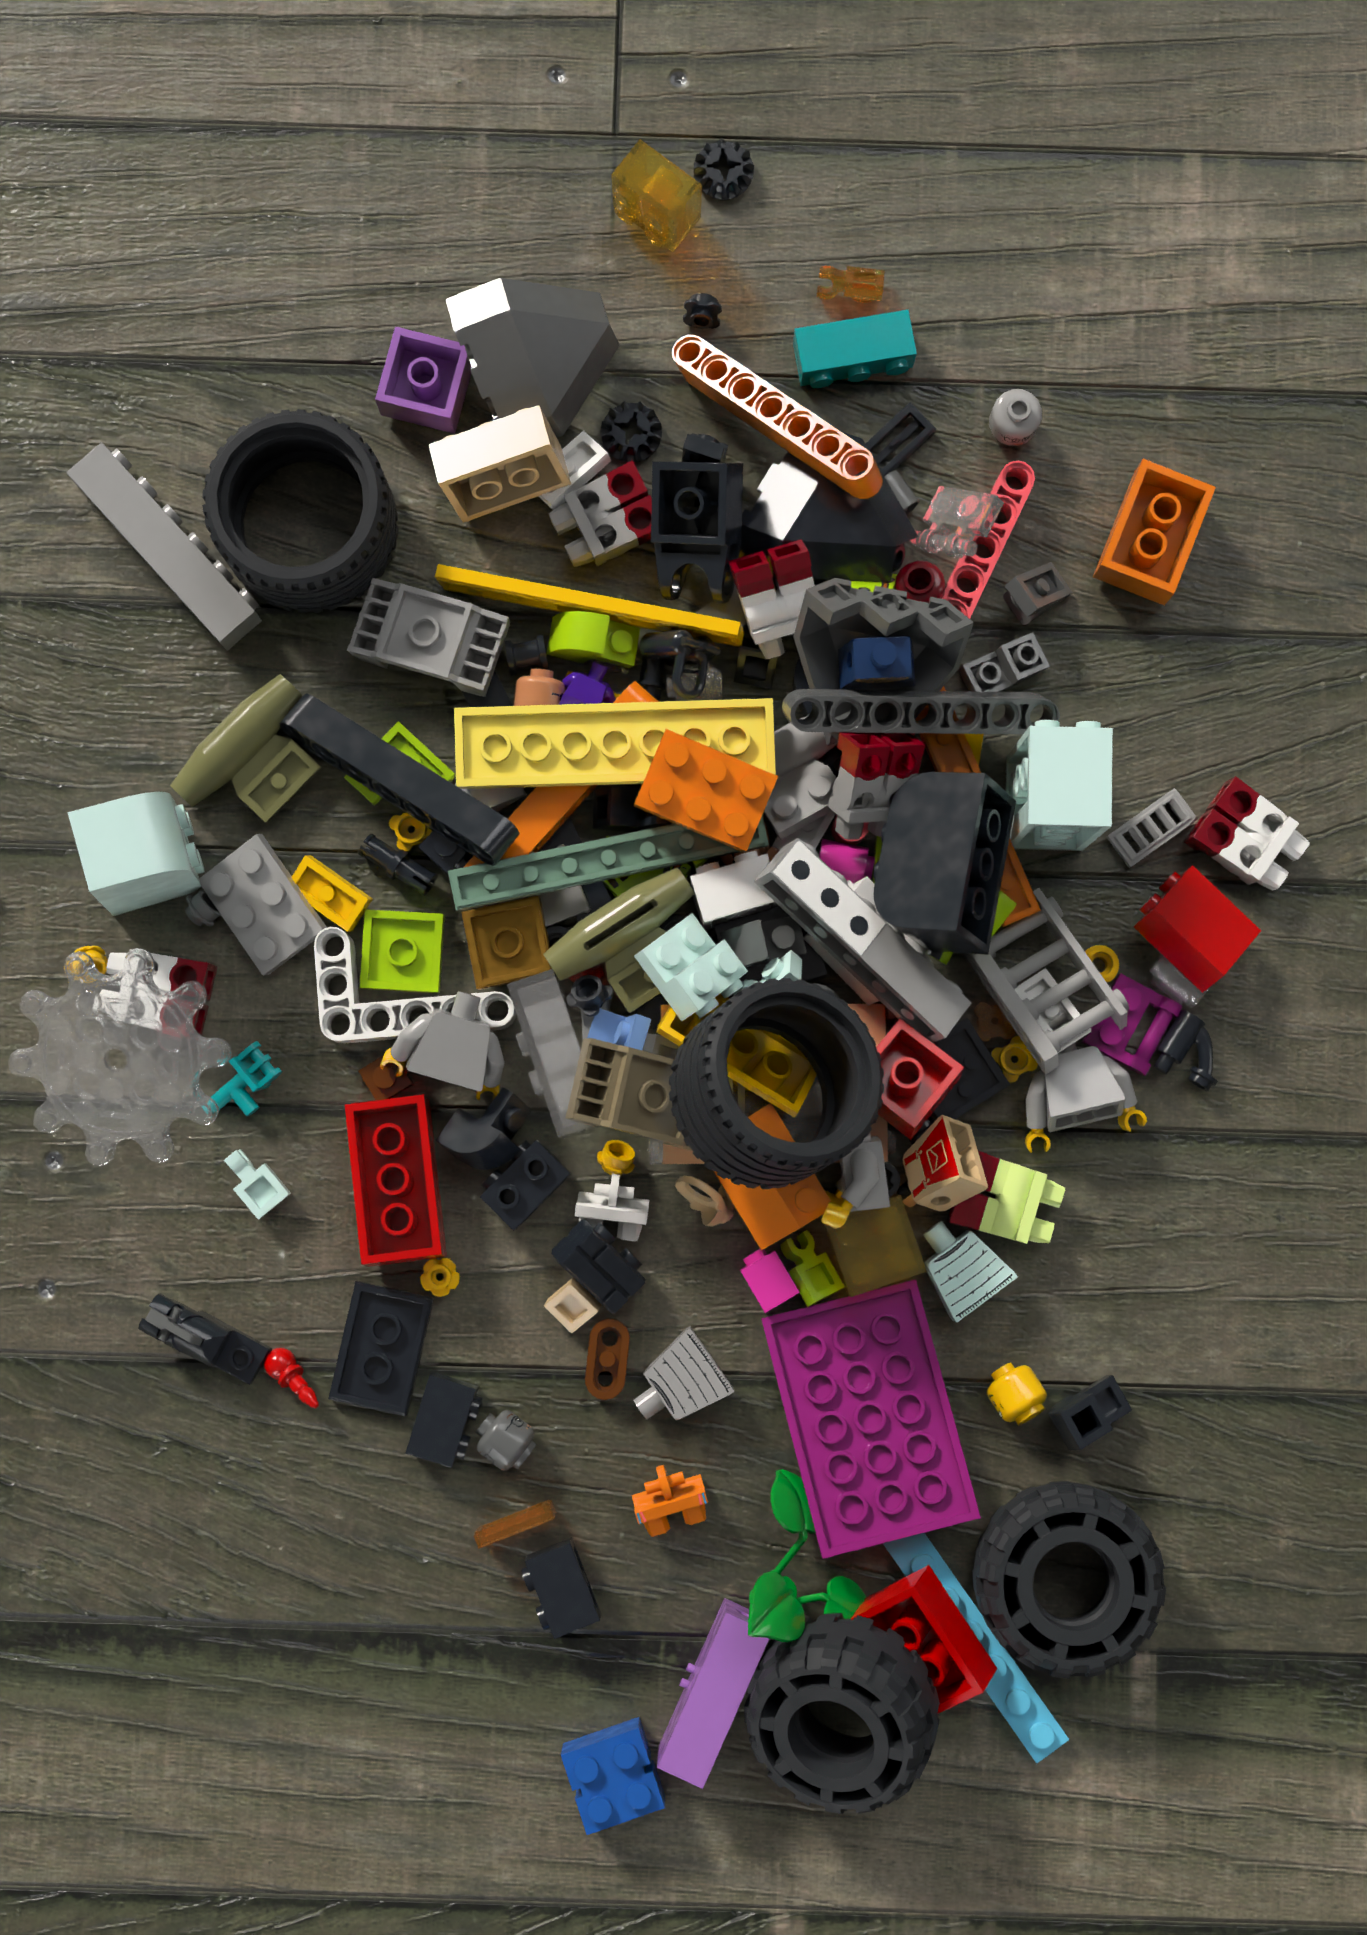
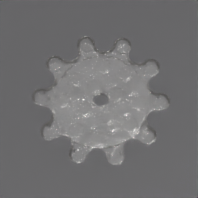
M143 948L130 950L125 956L121 971L113 976L100 973L95 967L92 958L85 952H73L67 956L64 962V970L69 984L65 995L54 998L39 990H31L26 992L20 1000V1010L22 1014L32 1020L37 1026L39 1040L33 1047L20 1048L11 1053L8 1067L12 1074L22 1078H35L45 1088L46 1100L34 1112V1126L41 1132L53 1133L65 1124L77 1125L86 1136L85 1156L90 1163L97 1166L106 1165L113 1160L118 1143L124 1139H132L138 1142L148 1159L153 1162L162 1163L169 1160L174 1153V1144L169 1132L174 1120L187 1118L199 1125H209L217 1119L219 1107L211 1097L201 1090L199 1078L205 1069L224 1066L231 1058V1048L225 1040L216 1037H202L194 1029L193 1017L206 1003L207 994L205 988L199 982L187 981L173 991L160 989L153 980V956L148 950ZM111 1049H119L125 1054L127 1058L125 1068L119 1069L109 1065V1052Z

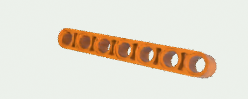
M686 335L675 343L672 349L673 360L690 385L858 499H868L879 492L882 487L883 478L872 454L866 448L699 336ZM865 471L862 475L856 476L859 472Z
M634 681L613 703L659 701ZM598 785L536 787L508 818L516 826L520 834L500 860L538 852ZM473 856L464 867L483 864L484 862Z

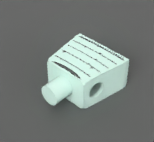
M940 1221L923 1234L936 1252L924 1261L923 1265L952 1321L959 1322L1018 1277L972 1231L966 1230L954 1238L943 1221Z

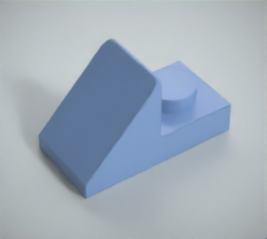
M600 1009L599 1013L593 1017L587 1038L643 1050L651 1019L638 1014L624 1017Z

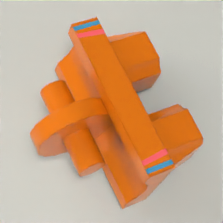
M664 1465L656 1467L658 1479L644 1483L646 1491L632 1495L638 1524H644L651 1537L664 1534L670 1530L667 1515L682 1511L685 1523L689 1525L706 1520L705 1504L708 1503L701 1474L684 1479L683 1472L667 1476Z

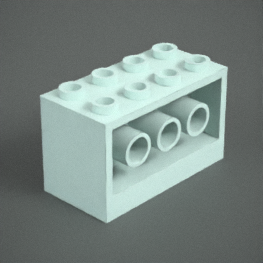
M1039 720L1035 722V726L1028 727L1006 756V792L1016 800L1010 840L1014 849L1083 851L1112 826L1113 728H1101V723L1096 721L1077 722L1076 727H1060V722L1056 720Z

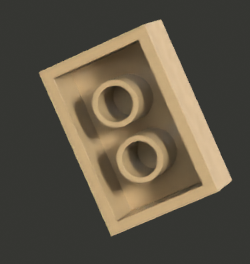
M540 405L521 409L510 416L493 422H485L474 429L457 435H449L440 441L429 444L438 484L463 523L571 485L561 445Z

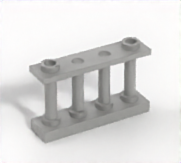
M1038 888L1033 893L1041 911L1018 920L994 934L991 938L988 955L962 954L1046 1075L1059 1067L1058 1052L1061 1051V1045L1110 1016L1120 1030L1127 1026V1010L1130 1007L1120 990L1115 989L1112 991L1062 921L1063 912L1052 896L1046 898L1040 888ZM1045 923L1057 941L1010 969L1006 967L1000 969L993 959L996 957L995 952ZM1068 955L1079 972L1032 1000L1028 998L1021 1000L1014 990L1018 987L1017 983L1061 956ZM1089 985L1101 1003L1055 1031L1047 1030L1043 1032L1036 1022L1039 1019L1038 1014Z

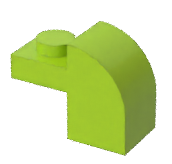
M586 611L562 612L552 619L546 654L578 663H585L595 659L630 668L635 664L641 628L612 621L610 616Z

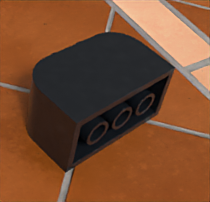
M926 772L906 781L898 789L890 804L887 823L884 824L881 832L883 844L880 859L874 868V903L880 916L926 949L941 952L988 955L1016 800L986 773Z

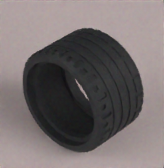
M300 409L291 412L290 410H281V413H268L266 417L261 419L257 417L251 420L252 423L240 427L234 436L231 435L226 440L227 443L224 447H220L216 452L217 456L211 461L209 466L211 469L210 473L206 474L204 481L205 488L203 489L202 498L206 504L202 505L206 527L211 533L210 537L216 549L243 585L262 601L266 599L274 607L283 608L291 612L295 609L299 613L323 612V609L329 608L331 611L338 609L337 607L343 604L347 605L356 596L360 598L369 589L372 578L377 579L378 576L381 577L385 572L384 569L392 559L391 550H395L398 535L396 504L384 472L367 442L363 443L362 436L344 422L339 424L336 418L322 415L316 411L307 413L306 410ZM315 461L331 464L353 477L362 487L363 508L360 522L353 536L340 551L324 561L309 566L288 567L268 562L256 556L248 549L244 538L246 507L254 490L267 476L281 467L296 462Z
M782 978L781 980L768 979L764 983L757 982L739 991L698 1023L683 1039V1044L676 1052L675 1060L672 1062L671 1069L673 1073L669 1076V1085L671 1086L669 1100L672 1101V1115L676 1118V1126L678 1131L682 1133L684 1142L687 1146H690L697 1159L700 1158L704 1162V1166L709 1170L713 1169L723 1179H731V1182L734 1184H743L753 1189L758 1186L761 1189L782 1188L789 1184L793 1185L845 1157L869 1135L872 1130L871 1125L876 1123L879 1116L878 1110L881 1109L883 1102L881 1096L884 1093V1084L882 1083L884 1071L881 1068L880 1053L877 1052L876 1042L871 1037L868 1027L861 1021L856 1011L852 1010L843 999H839L829 990L821 989V986L817 984H807L804 980L792 981L790 978ZM745 1029L765 1030L779 1035L795 1045L808 1059L820 1084L823 1107L820 1124L810 1142H788L773 1137L755 1126L742 1112L732 1094L727 1073V1056L730 1042L736 1031Z

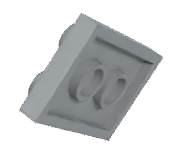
M256 834L200 877L199 880L201 887L261 974L265 976L271 974L315 940L317 934L327 927L300 891L299 886L293 881L292 876L263 834Z

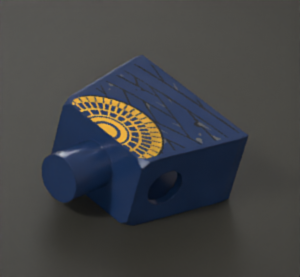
M910 637L852 639L838 649L840 690L915 686L914 648Z

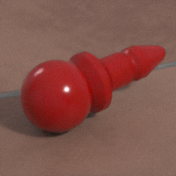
M276 1348L270 1351L264 1361V1368L271 1378L278 1380V1384L282 1388L290 1387L295 1395H299L298 1398L301 1402L316 1409L319 1406L316 1394L311 1387H308L309 1384L301 1376L303 1368L301 1365H296L294 1354L286 1348Z

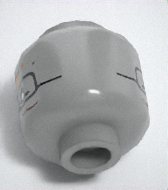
M1012 389L1004 392L996 399L989 416V427L993 436L1000 443L1008 446H1019L1027 443L1035 435L1042 420L1041 405L1032 393L1023 389Z

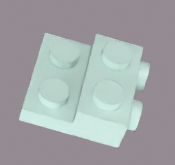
M693 913L634 955L681 1021L694 1013L699 1018H702L719 1005L715 997L721 993L725 999L740 989L744 984L739 978L748 972L725 939L716 945Z

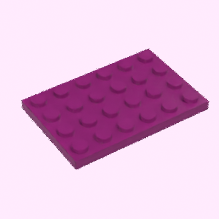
M916 1279L761 1319L822 1559L981 1518Z

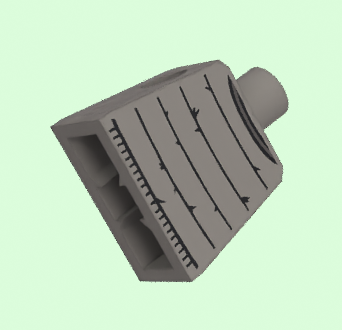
M689 1326L646 1368L643 1374L652 1387L633 1401L646 1420L664 1407H667L675 1420H679L729 1396L734 1392V1388Z

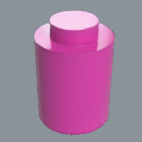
M822 839L819 858L831 870L839 872L847 881L850 880L853 884L865 877L871 879L875 857L868 856V847Z

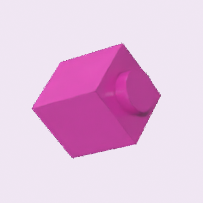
M759 1249L743 1259L746 1266L740 1269V1272L765 1313L800 1293L775 1250L766 1253L765 1249Z

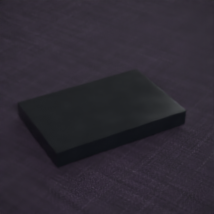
M355 1281L328 1399L407 1416L434 1297Z

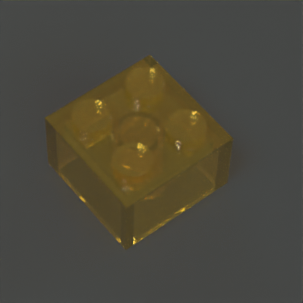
M639 139L611 174L613 208H615V213L622 221L629 225L635 223L643 229L646 237L658 247H663L664 245L674 252L701 218L702 184Z
M901 1195L889 1197L890 1207L850 1212L845 1224L840 1228L835 1229L823 1224L847 1296L853 1297L927 1272Z

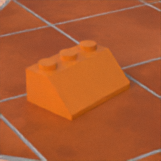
M771 1103L748 1116L755 1126L769 1135L788 1142H795ZM713 1170L760 1250L765 1249L823 1215L828 1203L831 1202L815 1174L793 1185L789 1184L782 1188L761 1189L758 1186L753 1189L743 1184H734L731 1182V1179H723Z

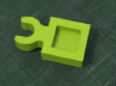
M806 1230L797 1236L801 1249H798L794 1245L793 1240L789 1238L781 1244V1250L787 1259L794 1261L796 1267L790 1270L789 1274L807 1307L839 1292L845 1286L826 1252L816 1256L814 1252V1239Z

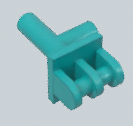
M258 1041L249 1045L237 1057L229 1060V1063L238 1073L202 1104L203 1109L210 1116L216 1114L232 1099L247 1117L259 1109L258 1104L245 1090V1087L249 1086L253 1092L266 1089L282 1073V1070L279 1067L274 1068L270 1063L272 1058L269 1054L263 1055L259 1050L261 1044Z

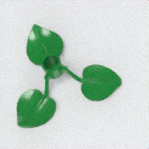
M780 1469L775 1471L776 1477L771 1488V1507L780 1525L790 1533H798V1539L777 1567L770 1572L762 1574L755 1582L754 1588L750 1591L748 1636L769 1638L780 1642H791L801 1637L805 1629V1614L801 1604L822 1601L826 1603L824 1614L842 1613L844 1619H851L866 1596L853 1580L844 1576H838L829 1580L827 1594L821 1592L796 1597L797 1588L795 1583L789 1577L781 1576L782 1571L807 1541L808 1533L815 1535L816 1532L802 1478L790 1471Z

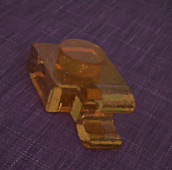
M821 266L819 278L831 280L832 285L828 287L818 286L816 296L820 299L828 300L834 298L839 292H844V297H851L854 301L869 303L873 300L882 301L885 270L847 266L845 271L838 270L832 266Z

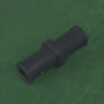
M374 834L368 835L363 843L368 845L366 848L360 846L358 851L360 856L367 858L384 869L386 876L392 880L398 878L423 896L432 888L428 884L436 882L437 874L430 872L411 860L408 852L403 849L397 851L378 839Z

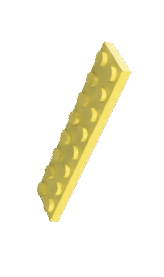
M773 698L454 708L456 786L460 789L643 784L665 729L776 775Z

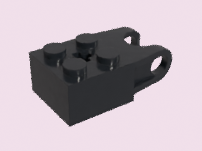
M652 461L651 542H654L659 588L665 600L673 601L679 599L686 581L687 572L694 564L701 567L706 573L708 585L715 602L727 603L731 598L735 582L728 561L737 559L740 555L744 463ZM696 497L700 500V506H695Z

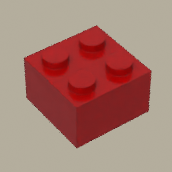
M900 1018L876 1047L877 1052L880 1053L881 1068L884 1071V1077L882 1078L884 1093L881 1096L883 1102L881 1109L878 1110V1115L911 1140L960 1080L964 1067Z

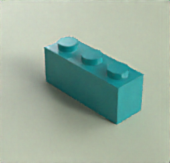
M909 309L794 329L793 347L801 386L810 385L812 388H822L831 385L835 380L848 378L851 382H858L868 379L871 374L883 372L890 376L903 374L909 368H913L917 355Z

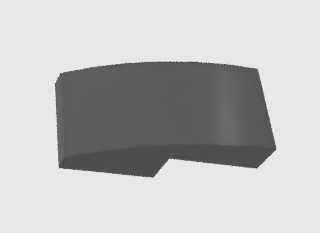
M1032 632L1001 645L992 653L962 665L958 672L968 691L1002 692L1048 669L1050 665Z

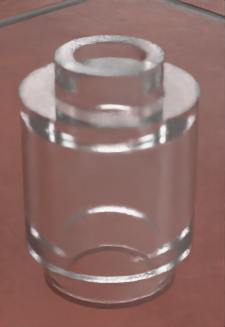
M1163 955L1156 960L1149 970L1154 975L1150 982L1180 1005L1185 1004L1192 1008L1207 992L1206 990L1202 993Z

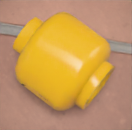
M1010 1362L991 1374L994 1382L988 1387L987 1395L1004 1421H1016L1017 1425L1020 1426L1045 1410L1043 1403L1047 1398V1392L1029 1366L1021 1365L1014 1368Z

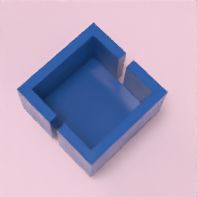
M640 1717L563 1743L561 1758L572 1791L576 1790L575 1801L586 1835L665 1808V1793L655 1762L651 1760V1750Z

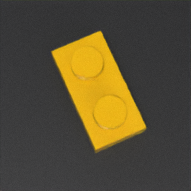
M311 855L304 856L291 877L314 909L347 932L354 930L365 909L368 908L373 898Z

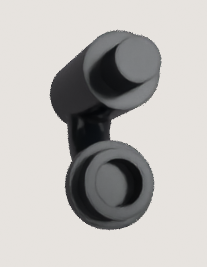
M1181 1010L1157 1048L1160 1056L1153 1067L1164 1074H1168L1174 1063H1182L1193 1043H1195L1198 1051L1199 1067L1192 1066L1190 1068L1191 1074L1188 1080L1205 1091H1209L1211 1086H1215L1218 1081L1212 1076L1213 1046L1210 1035L1204 1027L1205 1023L1192 1013Z

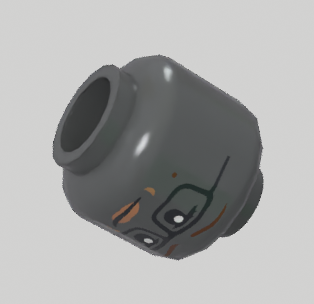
M509 1410L502 1411L497 1418L490 1413L476 1431L481 1436L477 1443V1451L502 1471L509 1470L512 1466L518 1470L537 1445L532 1441L535 1434L534 1429Z

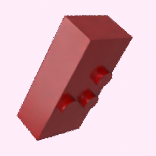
M422 1094L345 1104L361 1265L371 1267L447 1257L430 1100Z

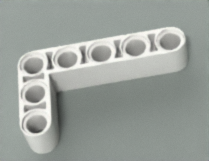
M338 927L324 928L317 934L314 942L319 1020L321 1031L327 1038L344 1044L397 1039L401 1031L410 1024V1014L414 1009L423 1007L431 1014L434 1008L449 1012L453 1007L456 995L359 1003L356 951L353 939ZM333 937H342L344 941L342 952L337 956H328L325 949L328 940ZM342 975L347 980V988L341 995L333 996L328 989L329 982L333 977ZM496 991L471 993L481 998L474 1020L487 1023L490 1026V1031L502 1030L513 1024L516 1019L517 1009L515 1003L508 995ZM498 1000L506 1002L509 1008L507 1016L501 1021H492L488 1017L490 1004ZM378 1011H386L390 1018L388 1027L380 1032L374 1031L370 1024L373 1014ZM346 1014L350 1020L348 1031L342 1035H335L331 1028L333 1019L337 1015Z

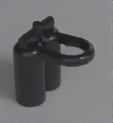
M687 630L648 632L643 635L640 641V650L645 658L648 660L662 659L665 664L674 666L672 684L675 692L683 699H694L700 696L706 684L708 662L721 652V649L716 647L710 638L706 636L693 637ZM698 664V671L695 672L697 675L696 685L693 690L687 691L682 685L684 665Z

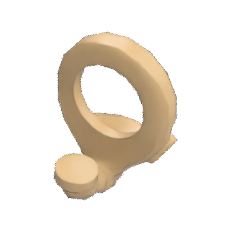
M680 1176L677 1179L676 1189L690 1202L689 1207L691 1209L701 1211L702 1223L705 1226L714 1227L720 1223L724 1224L733 1217L734 1205L722 1185L717 1192L707 1183L692 1176ZM690 1185H693L699 1188L700 1190L704 1191L711 1198L703 1196L700 1193L696 1192L694 1189H692Z

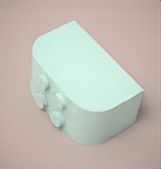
M167 792L136 794L68 812L89 892L113 916L188 895L201 887L198 874L205 872L199 850H196L194 842L189 843L187 837L194 835L192 823L188 812L185 811L184 805H177L171 794Z

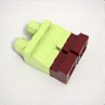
M978 1151L988 1188L984 1192L996 1195L995 1199L977 1194L950 1208L946 1222L1027 1244L1028 1241L1050 1243L1055 1223L1036 1218V1212L1039 1203L1060 1208L1065 1188L1054 1181L1048 1180L1047 1174Z

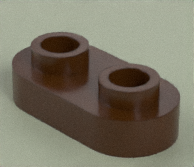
M606 1318L596 1323L591 1330L589 1338L585 1384L588 1391L594 1397L602 1400L616 1397L622 1391L626 1379L630 1334L625 1324L614 1318ZM606 1331H614L618 1337L616 1344L606 1345L602 1339L603 1334ZM609 1371L613 1375V1382L610 1385H602L598 1381L600 1372Z

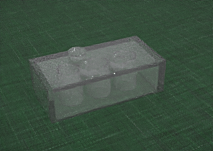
M551 969L507 984L522 1029L521 1033L516 1034V1038L523 1057L531 1055L535 1070L528 1072L535 1094L538 1097L542 1095L545 1097L558 1138L563 1140L601 1127L565 1119L581 1046L554 970Z

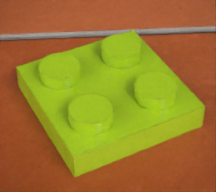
M365 909L359 988L440 993L445 915L439 913Z

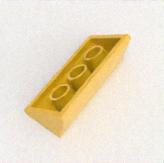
M720 993L715 997L719 1003L716 1008L702 1018H699L694 1013L683 1021L680 1020L670 1006L657 1026V1033L680 1047L683 1044V1039L698 1023L730 998L724 999ZM745 1029L736 1031L730 1042L727 1056L728 1077L795 1118L817 1076L803 1053L783 1037L765 1030Z

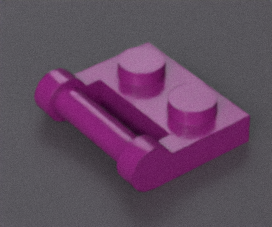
M1120 973L1113 982L1111 989L1112 991L1115 989L1120 990L1129 1004L1127 1026L1120 1030L1110 1016L1091 1027V1032L1084 1036L1081 1043L1088 1047H1097L1101 1054L1110 1057L1112 1060L1140 1075L1146 1076L1151 1067V1064L1148 1062L1173 1017L1177 1018L1182 1006L1176 1001L1164 997ZM1148 1005L1158 1009V1012L1135 1055H1132L1124 1050Z

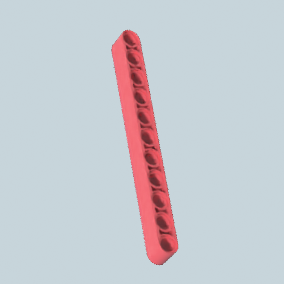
M1012 461L1002 469L945 586L942 599L949 601L969 619L1034 485V471L1026 462ZM1006 478H1018L1023 485V489L1014 490L1010 488L1006 483ZM993 510L1001 511L1006 516L1007 523H995L992 521L989 512ZM975 544L985 545L990 550L991 557H978L973 550V546ZM957 579H969L974 584L975 591L970 593L963 592L957 586ZM837 814L831 827L832 836L835 841L852 845L860 843L869 832L867 830L869 822H865L860 839H844L835 831Z

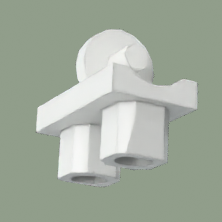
M612 1173L611 1185L595 1183L594 1193L579 1191L575 1208V1216L579 1217V1222L586 1219L595 1227L599 1222L603 1225V1220L618 1221L617 1238L638 1241L642 1225L647 1223L649 1200L633 1198L634 1187L619 1186L620 1174Z

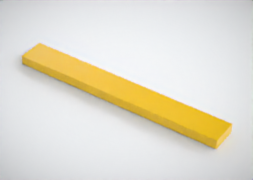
M441 564L437 565L435 573L436 580L444 590L557 612L586 611L610 616L612 621L655 631L687 630L693 637L706 636L713 642L738 647L739 645L742 646L744 630L741 622Z

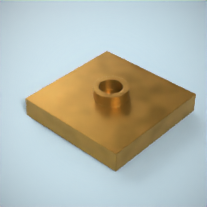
M540 896L461 912L476 989L481 990L555 974L543 955L550 948Z

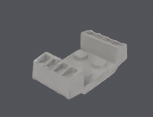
M372 578L347 651L361 661L386 669L388 664L396 665L453 682L461 691L485 697L510 627V620L507 616L482 609L468 602L405 584H395Z

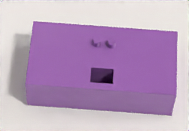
M726 1598L722 1602L695 1665L688 1663L686 1671L691 1673L688 1680L682 1678L679 1686L683 1687L684 1690L658 1746L657 1768L703 1789L769 1641V1638L749 1637V1609Z

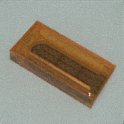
M548 1499L478 1527L474 1534L478 1549L555 1519L557 1513L552 1500Z

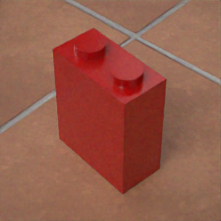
M1192 865L1181 876L1174 871L1159 886L1163 894L1161 896L1157 893L1153 894L1141 906L1139 910L1144 915L1133 927L1203 993L1228 972L1261 930Z

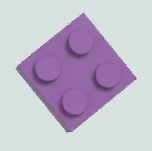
M395 326L375 398L380 414L455 434L471 377V363L464 345L460 346V343Z

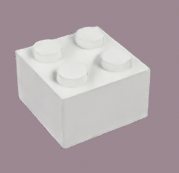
M751 851L734 857L735 863L720 867L718 862L696 868L697 874L690 876V886L694 891L693 899L701 925L705 931L713 929L716 924L779 906L754 882L769 864L768 854L758 856L757 851Z

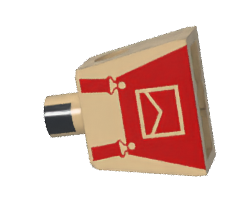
M944 1115L938 1117L905 1152L903 1164L908 1180L898 1188L897 1194L899 1199L908 1207L919 1204L937 1211H946L986 1190L988 1184L971 1125Z

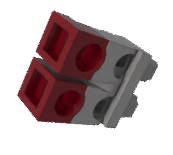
M633 460L584 485L577 491L564 495L566 503L558 506L548 514L558 536L575 527L578 528L582 536L564 546L573 567L585 565L592 561L598 567L606 563L607 560L618 557L628 550L651 540L652 498L648 495V490Z
M839 732L837 748L842 751L839 774L833 784V796H830L828 807L837 814L835 831L847 840L860 839L864 823L869 822L867 830L881 837L882 828L887 823L889 808L894 795L906 781L918 775L925 744L910 733Z

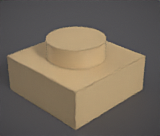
M575 1278L570 1279L550 1296L544 1305L571 1333L575 1332L594 1316L602 1306Z

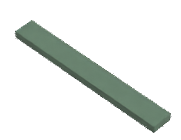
M763 816L759 821L747 851L768 847L769 845ZM671 824L502 859L495 866L483 863L449 870L448 874L456 911L687 864L697 860L735 854L741 851L677 824Z

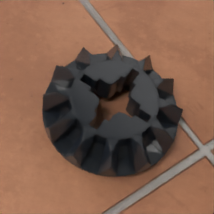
M721 138L718 142L706 143L704 149L699 154H696L693 173L696 184L706 195L719 200H728L740 196L748 189L754 175V164L749 150L743 149L738 141L732 143ZM721 157H725L728 166H734V168L729 169L726 181H723V176L719 169H713L719 167Z
M623 401L621 405L610 408L605 419L602 421L601 439L603 445L610 455L620 461H643L650 457L660 445L662 438L661 422L656 416L654 409H649L640 401L638 403ZM635 418L637 430L643 432V434H634L632 440L630 439L629 444L626 445L625 431L620 428L622 426L629 427Z

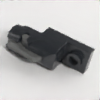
M161 1293L153 1298L149 1305L151 1307L150 1312L146 1318L141 1319L138 1327L142 1332L163 1341L177 1351L189 1355L209 1367L216 1366L249 1385L253 1383L267 1354L271 1350V1347L203 1310L197 1312Z

